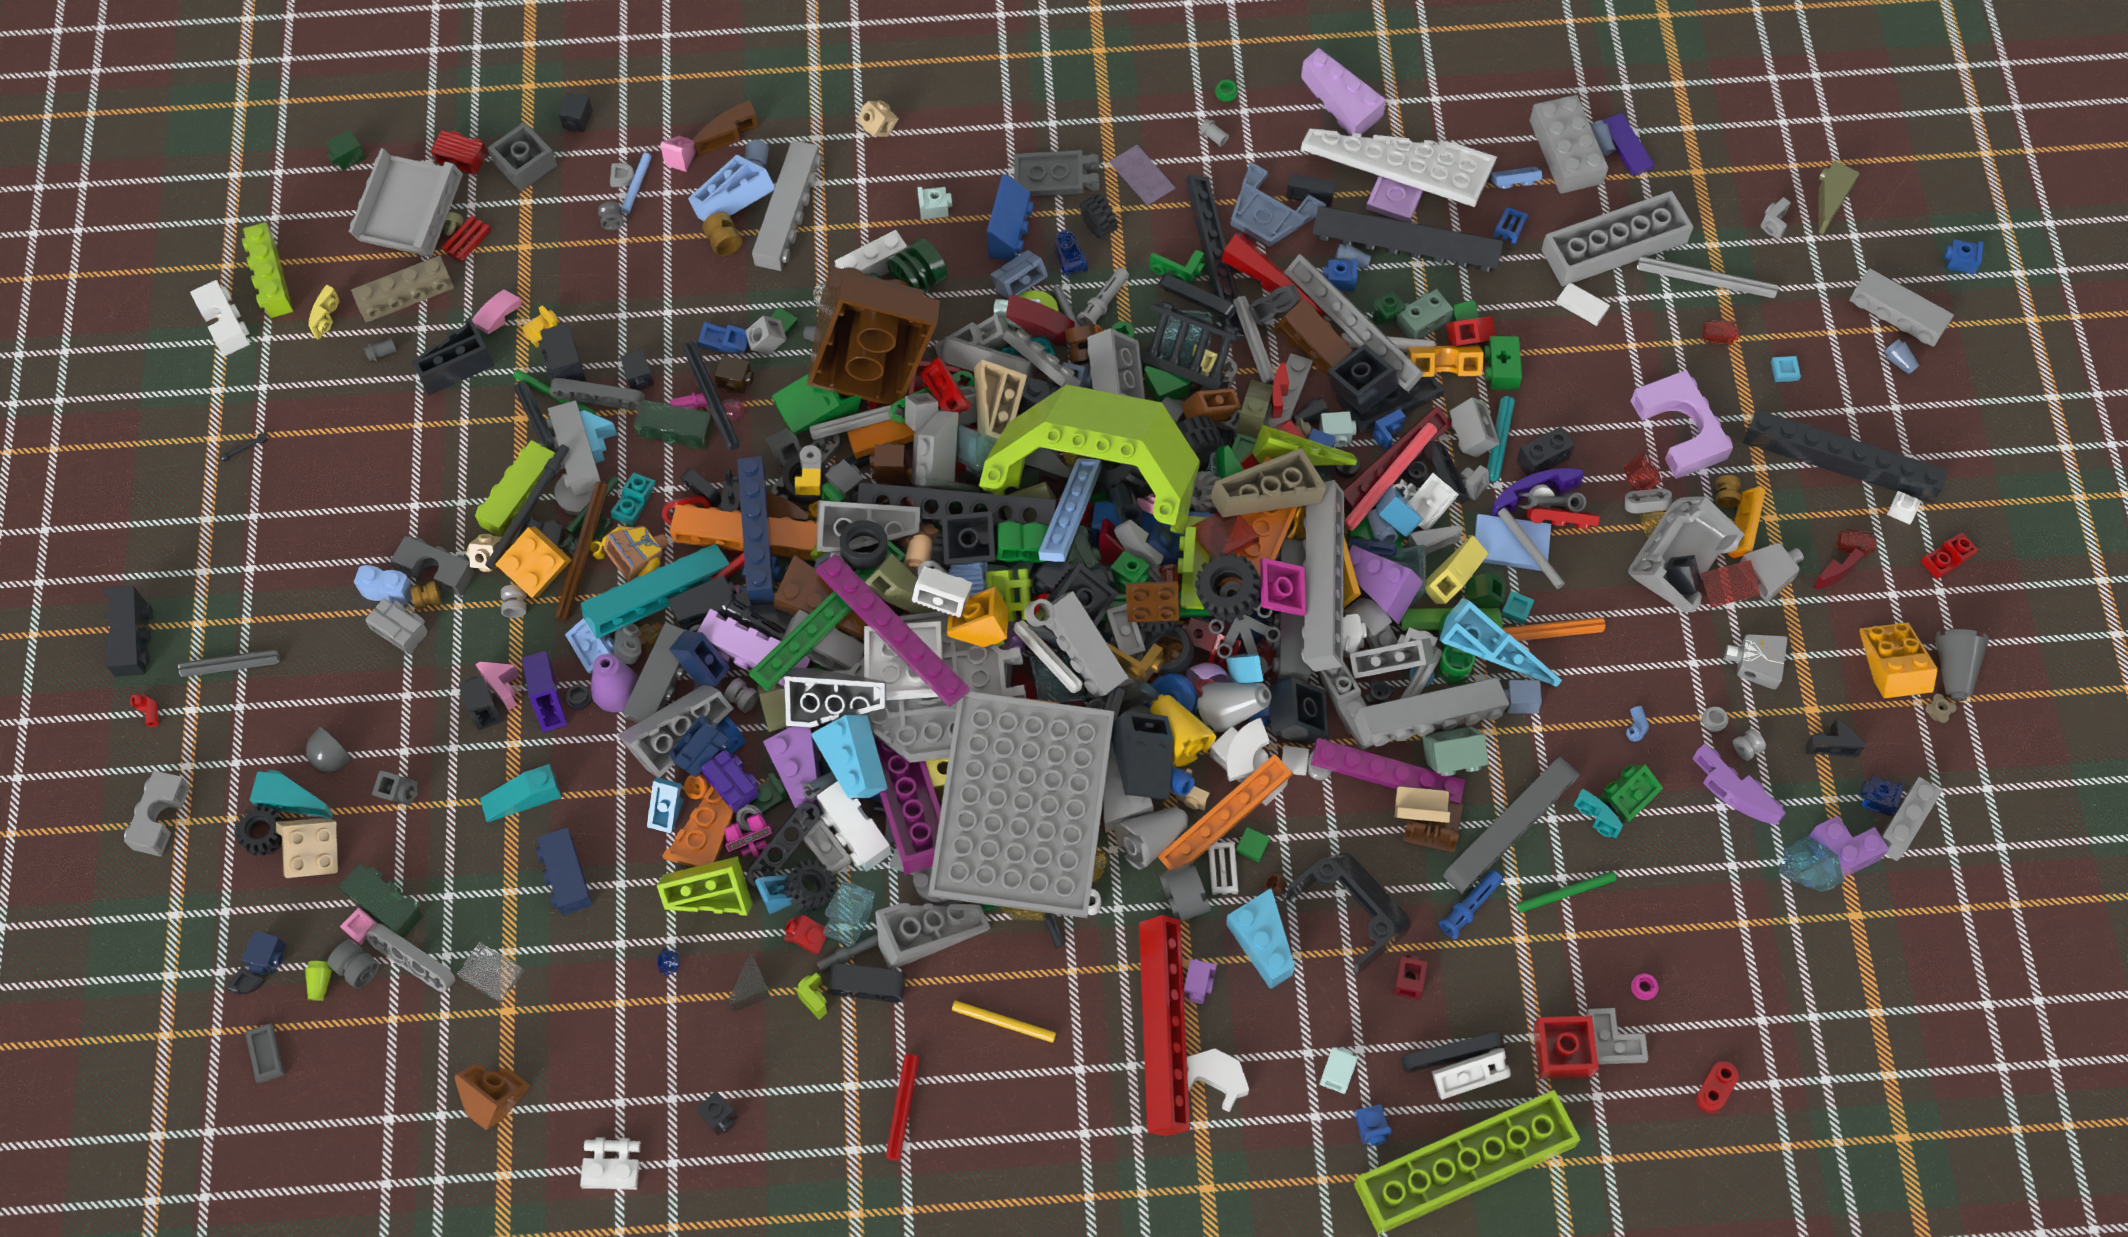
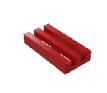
M471 215L442 247L443 251L462 263L491 231L490 226L484 225L481 220L477 221ZM478 229H481V230L471 239V237L478 231ZM464 245H466V246L459 252V254H457V252H458Z

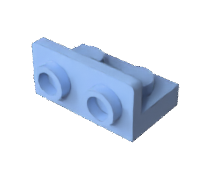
M584 618L565 634L586 671L592 674L593 663L598 656L606 653L614 655V639L609 634L596 639Z

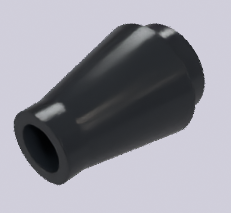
M1321 397L1313 398L1299 411L1294 413L1292 418L1295 424L1298 418H1302L1303 422L1312 423L1319 421L1322 413H1329V409Z

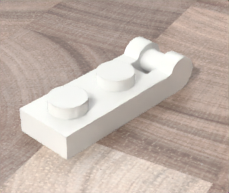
M1495 1048L1486 1054L1432 1071L1439 1097L1445 1099L1510 1077L1509 1066L1505 1065L1504 1061L1506 1058L1504 1049ZM1494 1063L1495 1068L1489 1071L1488 1065Z

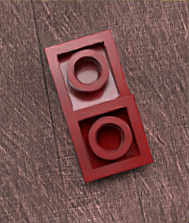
M1962 532L1947 540L1942 547L1924 556L1920 562L1937 580L1963 564L1979 550Z

